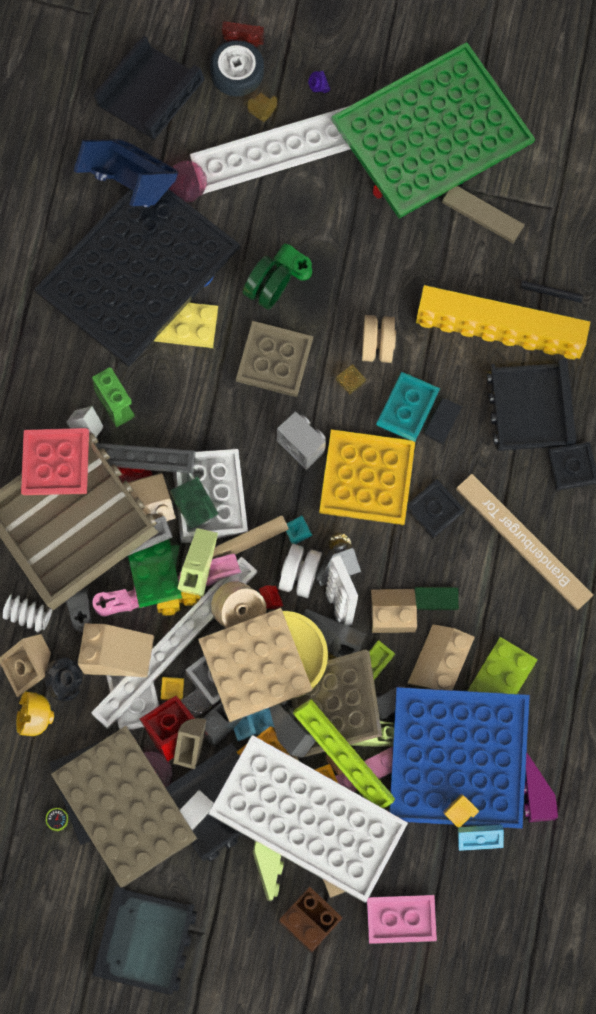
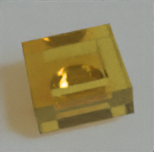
M353 364L336 377L338 383L350 395L366 382V378Z

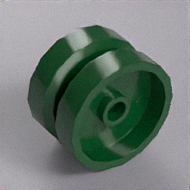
M264 256L250 274L244 286L243 295L251 300L258 298V304L270 310L287 287L292 276V270L283 265L276 268V261L269 256Z

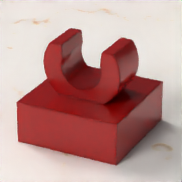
M266 585L259 589V594L263 596L266 603V610L278 609L283 606L276 586Z

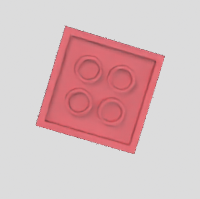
M87 428L24 430L21 494H87L89 430Z

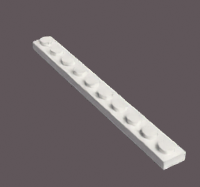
M241 557L237 561L241 573L219 580L152 649L148 677L126 676L91 714L108 729L214 619L211 602L216 591L228 582L239 581L247 584L257 574V570Z

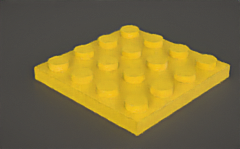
M331 429L319 513L404 525L415 442Z

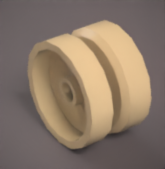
M365 315L362 361L373 362L376 356V349H379L380 361L392 363L396 342L395 317L384 316L381 320V329H377V317L375 315Z
M234 581L224 584L216 591L211 602V610L215 620L225 628H229L266 614V603L263 596L245 583Z

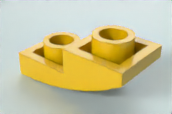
M181 592L182 598L157 604L158 613L166 616L175 615V612H180L179 603H184L185 606H193L201 599V596Z

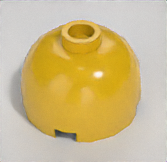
M25 691L19 704H22L21 711H17L16 730L19 735L36 736L44 732L48 724H52L54 711H51L47 698L37 693Z

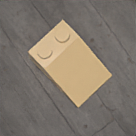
M85 623L78 665L84 674L148 677L154 636L106 624Z

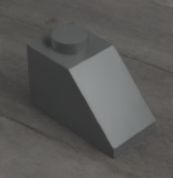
M339 543L334 546V549L328 551L315 577L316 582L320 586L327 584L331 559L336 556H341L349 576L361 572L354 548L349 543Z

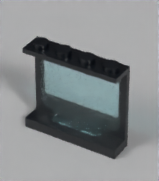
M115 886L93 976L173 996L174 991L178 992L181 978H178L179 968L184 969L187 956L183 955L185 946L189 947L192 933L188 932L190 924L195 925L198 911H194V905L192 904L186 905Z

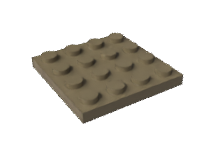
M366 649L328 660L324 675L312 689L313 691L292 699V706L295 709L312 699L350 745L382 736L370 652ZM316 741L304 757L325 751Z

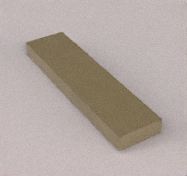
M458 186L449 190L442 201L443 204L513 244L524 228L523 223Z

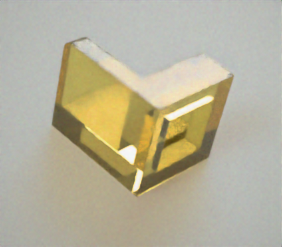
M260 93L255 100L250 98L248 101V111L263 122L277 108V98L275 96L269 99Z

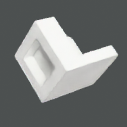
M92 406L75 410L67 420L70 429L87 428L89 433L92 432L95 437L103 429V425Z

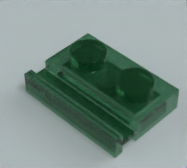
M199 477L170 490V494L190 530L218 516L219 513Z

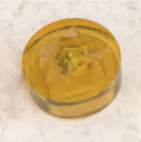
M335 533L329 539L330 550L334 549V546L339 543H349L351 545L349 537L344 533Z

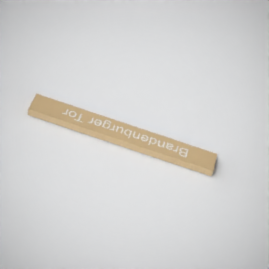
M473 474L456 488L577 611L593 596Z

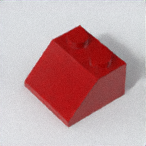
M176 695L141 717L140 721L156 748L168 762L175 756L178 732L181 725L195 718Z

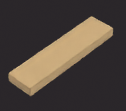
M279 516L216 546L212 560L230 554L236 555L289 530L284 517Z

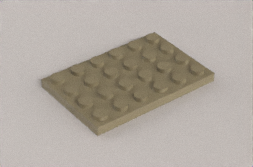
M124 726L51 774L122 888L198 839L127 726Z

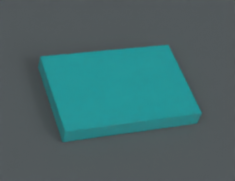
M401 372L376 425L415 442L440 388Z

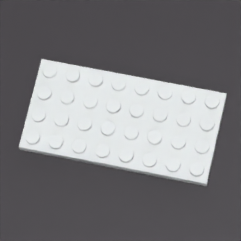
M253 735L208 813L363 902L367 901L408 824L406 821Z

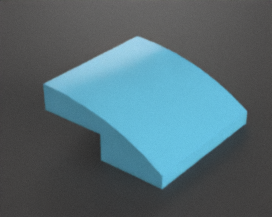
M270 708L244 717L234 728L237 740L242 741L251 738L252 735L257 736L270 726L274 727Z

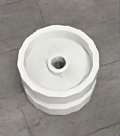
M292 544L281 571L279 590L290 592L295 582L298 581L297 595L308 598L322 553L311 549L305 561H302L304 548Z

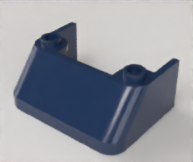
M120 139L83 140L73 170L76 173L91 172L96 179L106 181V179L116 180L134 191L129 205L144 207L155 205L176 181L179 173L175 168L137 146Z

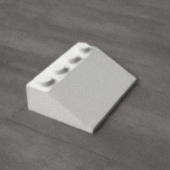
M238 449L196 452L193 473L173 472L181 543H192L197 528L217 532V539L248 532Z

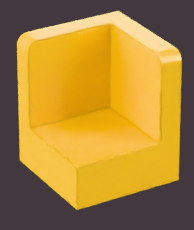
M462 793L443 811L457 827H461L471 816L474 817L479 812Z

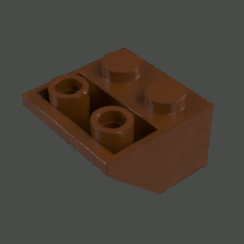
M309 887L279 919V923L312 953L342 920V917Z

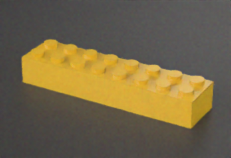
M425 285L416 323L425 328H432L433 326L440 328L444 332H460L466 337H473L474 335L482 337L485 341H501L507 346L519 345L523 346L526 350H542L545 354H560L572 360L580 359L586 346L590 321Z

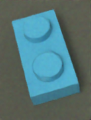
M503 825L458 827L459 851L503 848Z

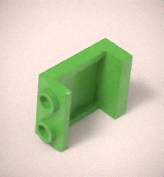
M107 368L92 377L95 393L116 428L135 417L129 407L132 401L112 368Z

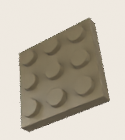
M252 321L236 382L298 397L314 336Z

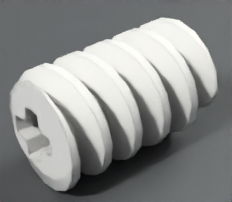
M10 594L3 609V619L7 620L11 616V622L13 623L19 619L20 626H24L27 623V628L32 629L35 626L36 632H40L42 629L45 630L52 614L51 608L44 612L43 604L39 609H36L35 601L28 606L27 598L21 603L20 595H17L13 600L12 594Z

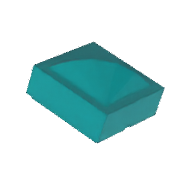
M302 515L287 523L289 530H286V533L292 544H297L312 536Z

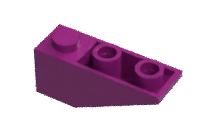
M526 753L524 795H526L527 803L524 804V816L528 817L529 822L556 820L558 818L556 796Z

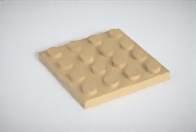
M281 608L198 639L229 722L313 691Z

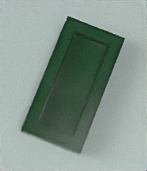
M415 587L417 610L459 609L458 588Z

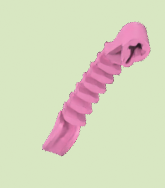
M235 554L212 560L206 586L241 573ZM135 587L134 590L128 592L126 589L96 594L93 598V607L96 613L100 616H109L118 612L133 611L132 609L138 608L139 604ZM101 601H105L106 608L101 607Z

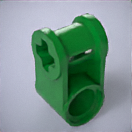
M284 243L273 258L276 261L277 267L281 265L292 270V276L299 280H307L312 275L311 260L289 244Z

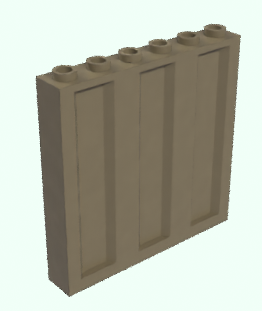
M92 432L89 433L87 494L23 495L21 494L22 473L0 489V538L45 604L52 610H55L158 533L155 528L157 522L150 513L146 515L142 510L145 508V505L139 497L134 498L131 492L134 490L126 480L122 482L119 477L122 473L115 464L110 465L108 462L110 456L104 448H98L96 444L99 441Z

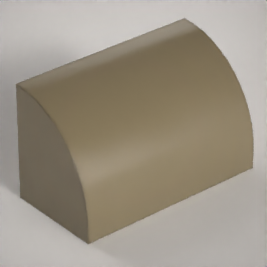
M191 719L181 725L178 732L173 764L195 769L202 749L207 719Z

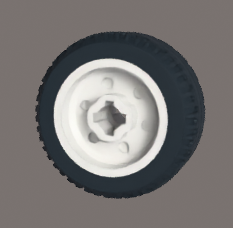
M244 40L224 42L212 54L210 60L211 79L217 89L224 94L226 93V95L241 97L250 94L258 88L264 75V61L260 51L253 44Z

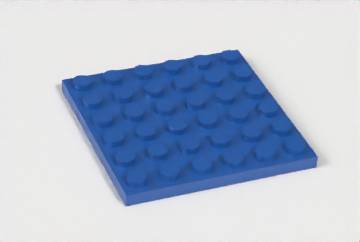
M396 687L390 791L395 800L390 804L389 812L406 822L455 825L443 811L462 793L479 810L474 817L471 816L463 825H503L505 828H522L530 695Z

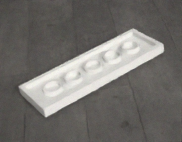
M339 555L331 559L325 594L330 604L333 603L335 606L334 615L337 622L350 626L353 623L358 594Z

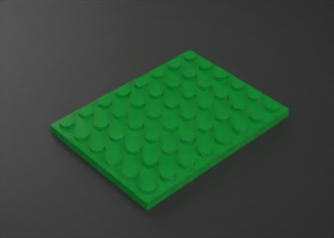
M467 42L331 117V121L399 219L535 141L534 136Z

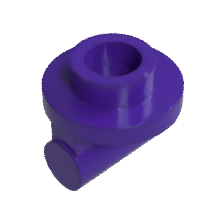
M315 71L310 75L308 83L313 92L327 93L330 91L324 71Z

